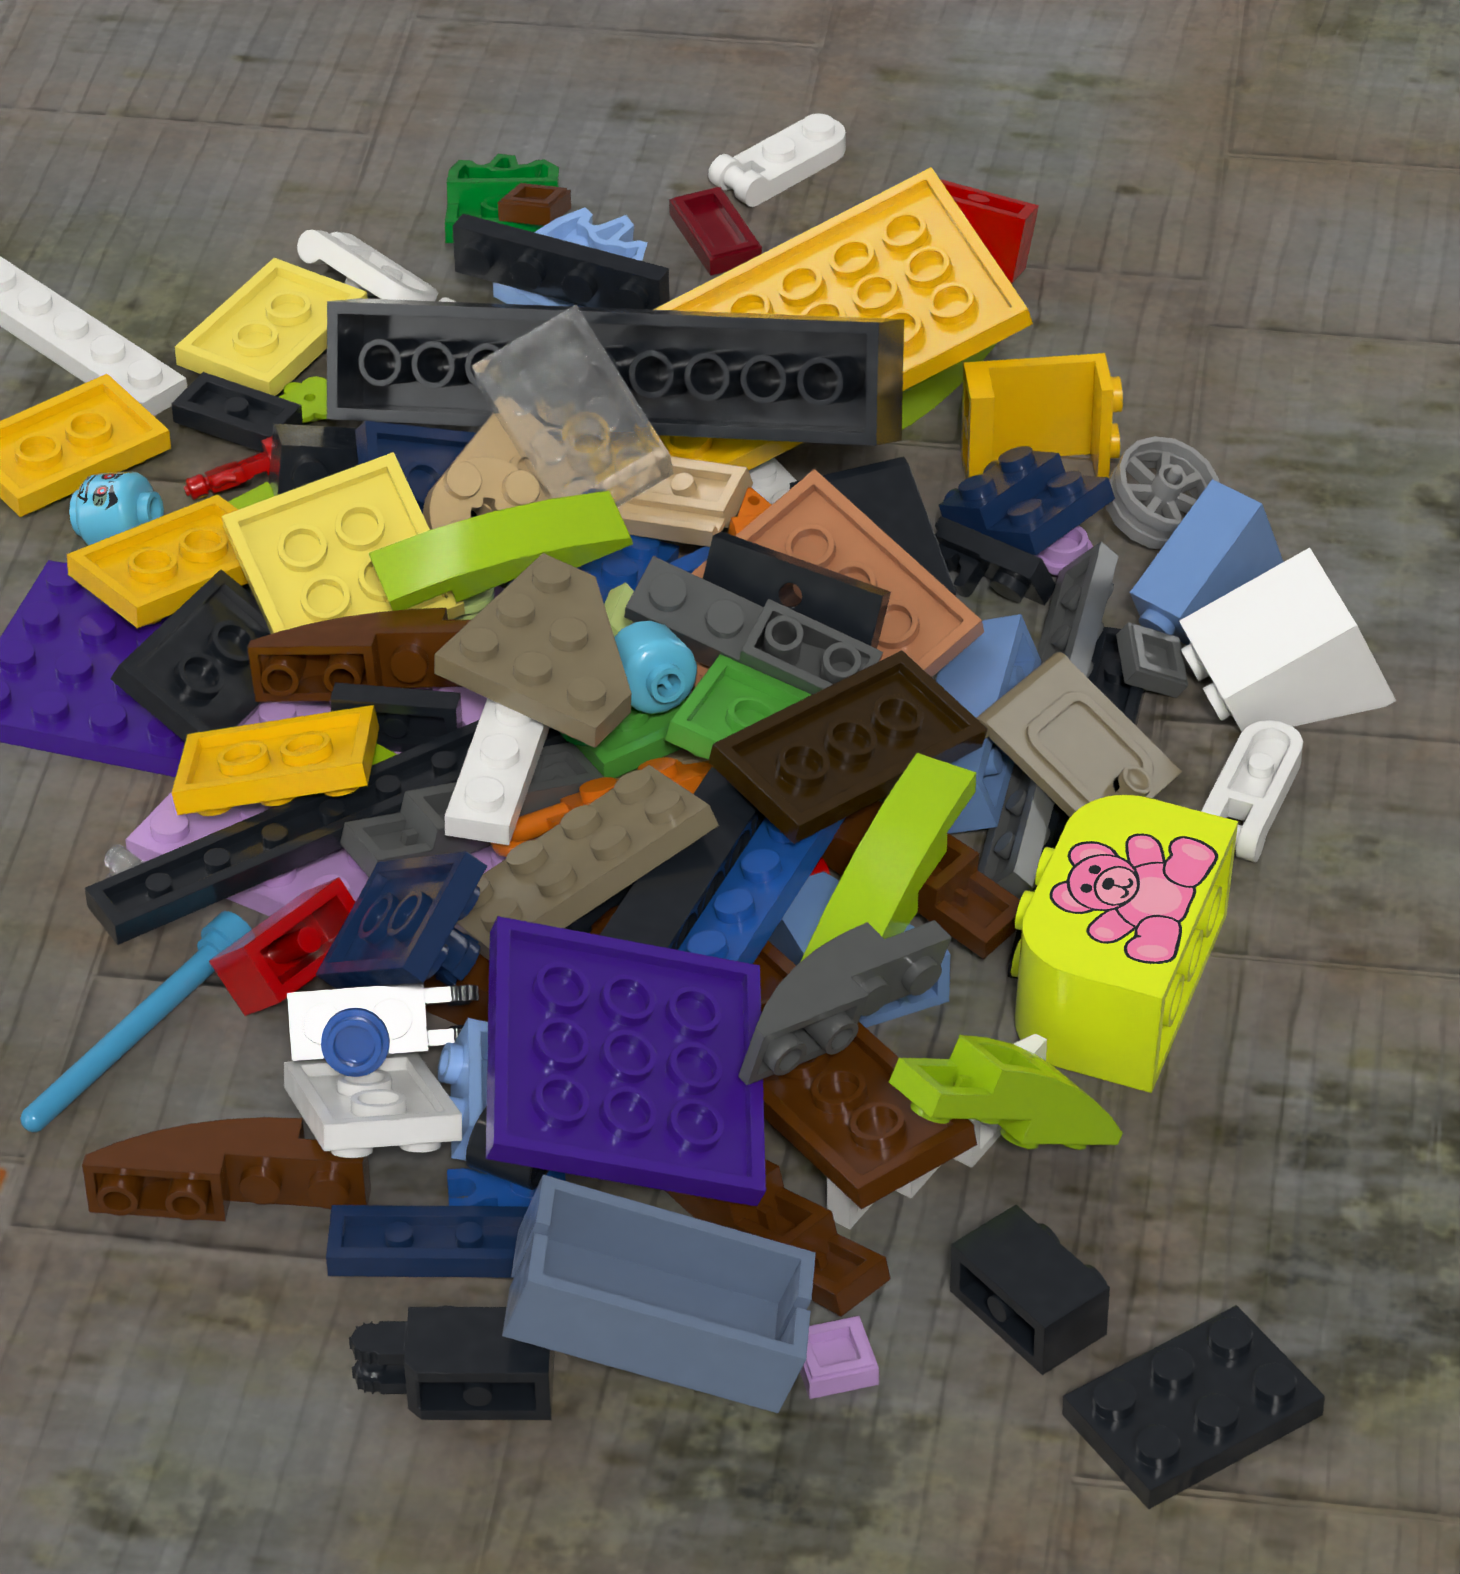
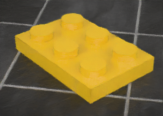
M102 375L0 421V498L19 517L25 516L73 494L76 490H79L81 484L88 476L98 473L121 472L171 449L170 432L110 375Z
M217 494L68 553V575L136 628L155 624L164 617L174 614L220 569L241 586L248 584L222 522L223 515L238 509Z
M374 705L188 734L171 792L177 815L197 812L202 816H215L229 811L234 806L261 803L264 806H279L292 801L298 796L324 793L327 796L336 797L350 794L359 787L368 786L379 732Z

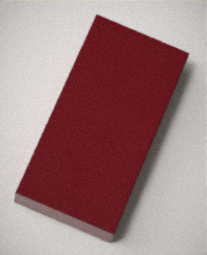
M721 187L669 199L671 218L710 276L728 272L762 254V246Z

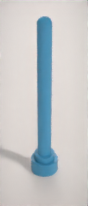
M229 911L219 913L202 929L201 940L197 944L198 951L23 1110L20 1121L24 1129L29 1132H39L44 1129L214 973L215 970L209 960L251 931V927L235 913Z

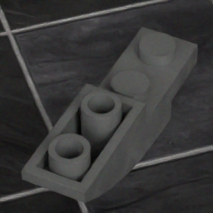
M655 556L649 562L625 607L624 617L633 622L650 620L666 625L692 651L695 661L711 667L721 654L810 694H815L879 662L883 656L882 651L773 600L768 599L765 606L762 607Z
M935 920L884 939L866 922L840 934L817 948L792 969L777 986L766 1003L742 1064L739 1078L746 1085H749L774 1074L778 1076L785 1075L799 1064L825 1053L832 1055L842 1051L856 1037L859 1029L857 1024L861 1015H871L883 1005L910 994L913 996L921 995L937 982L942 973L941 963L952 937Z

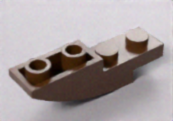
M447 608L406 609L340 617L294 627L251 640L247 648L255 701H330L335 682L396 688L462 687L434 674V654L471 620H448Z
M876 801L844 819L833 840L822 855L828 867L841 876L843 875L883 802ZM947 833V852L918 892V913L930 922L935 920L950 936L985 959L1017 930L1015 929V919L1020 899L978 871L980 853Z
M237 1118L171 1127L122 1140L88 1153L84 1156L82 1164L89 1212L119 1216L136 1215L226 1222L230 1201L331 1209L332 1205H368L371 1193L368 1155L358 1158H344L333 1155L331 1151H324L317 1140L305 1139L303 1118Z

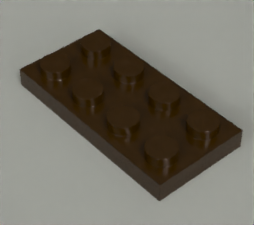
M901 650L713 743L708 762L795 844L888 796L916 753L950 764L981 748L988 728Z

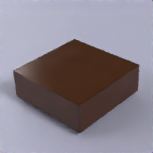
M520 183L498 202L499 221L545 226L571 209V190H567L564 187Z

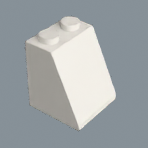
M1310 548L1179 621L1191 642L1181 649L1198 681L1208 676L1211 677L1213 683L1204 687L1203 690L1220 720L1222 721L1232 715L1241 732L1247 726L1258 721H1281L1294 727L1386 707L1396 701L1357 624Z

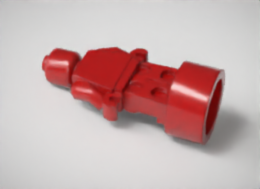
M272 437L261 440L264 450L262 453L245 458L239 462L234 461L217 466L205 472L206 477L198 474L187 478L186 486H183L186 496L197 500L208 496L209 490L216 493L241 485V483L252 479L256 474L266 472L269 475Z

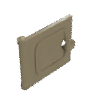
M1061 652L1054 653L976 717L988 728L985 739L989 737L1069 817L1085 804L1107 796L1135 795L1154 799L1182 773ZM1118 780L1120 788L1115 792L1113 781Z

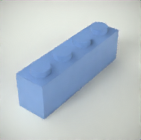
M1021 614L982 620L984 633L938 672L936 682L975 717H978L1041 665V658ZM989 737L984 740L981 748L950 763L976 772V792L947 833L949 834L998 826L1015 762Z

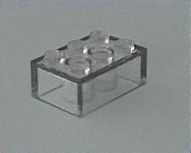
M577 305L572 306L471 366L479 390L529 471L538 480L540 488L547 499L610 491L618 508L674 474L668 450Z

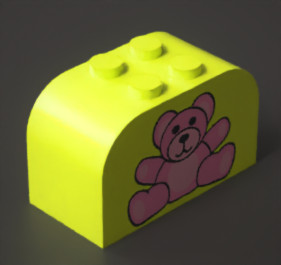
M1114 795L1099 798L1085 804L1073 813L1066 823L1055 849L1050 847L1044 848L1036 872L1035 884L1037 888L1035 892L1024 891L1016 913L1015 929L1022 930V936L1013 957L1011 975L1018 977L1015 1027L1020 1040L1033 1034H1038L1047 1039L1046 1062L1049 1064L1152 1093L1227 916L1238 821L1135 795Z

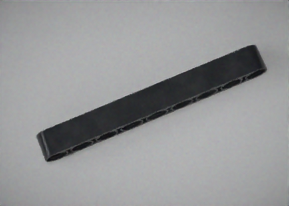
M714 767L708 771L694 792V795L710 805L719 826L636 880L601 932V936L675 950L679 949L765 818ZM486 1106L470 1135L466 1150V1165L530 1190L536 1189L542 1176L547 1175L549 1170L486 1159Z

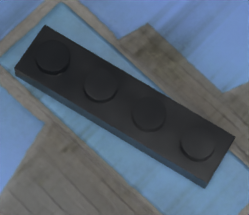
M462 214L453 225L455 272L584 307L654 310L670 301L669 268L467 214Z

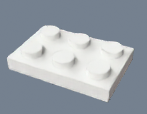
M418 1053L387 1055L385 1061L377 1070L360 1077L346 1076L335 1071L325 1059L284 1062L285 1090L324 1151H331L335 1156L344 1158L364 1157L370 1155L374 1147L399 1146L401 1149L409 1152H430L439 1149L441 1142L462 1141V1113Z

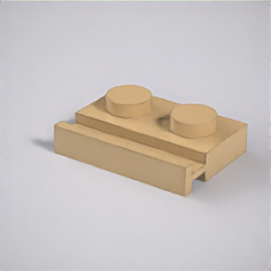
M641 452L617 494L619 500L617 508L630 535L710 547L713 535L721 532L724 527L729 528L731 517H736L747 488L752 487L753 481L747 467Z

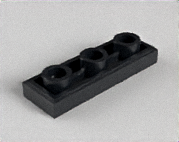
M722 531L712 537L703 576L704 580L762 607L765 606L768 599L773 600L876 649L891 591ZM793 584L800 588L802 599L795 594Z

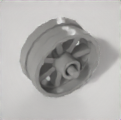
M1157 436L1137 440L1125 450L1118 466L1114 468L1109 476L1115 499L1106 505V509L1114 524L1131 540L1148 548L1161 550L1183 520L1180 511L1188 513L1210 481L1213 479L1219 482V478L1210 462L1196 449L1173 438ZM1148 468H1155L1156 475H1154ZM1126 471L1140 484L1127 483ZM1189 490L1193 498L1183 494V492Z

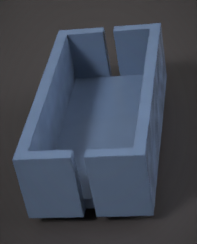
M543 1175L518 1229L511 1277L514 1279L509 1288L502 1336L779 1413L807 1358L811 1312L807 1308L812 1300L816 1253Z

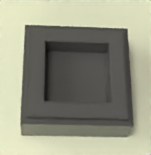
M1129 622L1116 634L1124 682L1126 684L1177 698L1188 687L1179 637Z

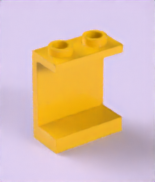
M1105 353L963 362L961 458L965 478L983 474L985 467L990 462L998 460L999 456L1004 452L1021 446H1029L1033 451L1059 453L1060 456L1091 454L1095 476L1109 478L1110 459L1120 457L1119 428L1117 423H1112L1113 412H1122L1123 392L1120 376L1111 377Z

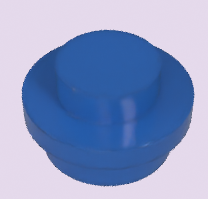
M347 1008L337 1012L328 1020L321 1036V1050L326 1062L335 1071L351 1077L365 1076L377 1070L385 1061L390 1046L389 1032L383 1020L372 1011L364 1008Z

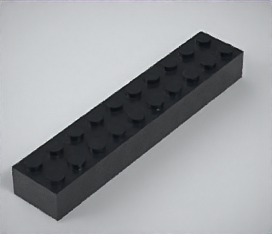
M362 298L327 301V419L482 427L496 408L510 396L548 430L877 446L902 441L904 319Z

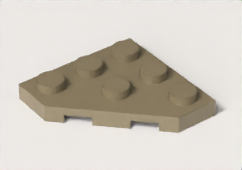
M544 553L434 654V674L594 748L631 713L632 693L596 577Z

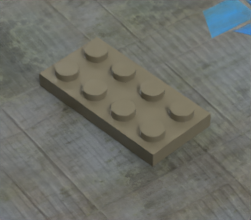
M648 765L642 770L629 772L615 783L613 789L589 805H582L572 809L563 816L560 824L535 840L517 845L508 853L505 860L485 872L477 884L480 888V895L475 906L466 917L457 921L454 928L477 940L480 945L479 953L489 960L490 931L497 916L566 928L718 827V822L709 804L652 766Z

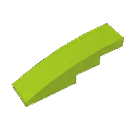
M610 491L552 498L489 512L412 536L369 553V556L392 611L405 610L448 591H452L458 603L503 583L515 580L542 553L577 568L633 545V542Z
M916 753L885 799L855 850L821 916L801 961L825 943L866 922L884 939L905 931L918 912L919 890L947 852L948 830L976 792V772Z

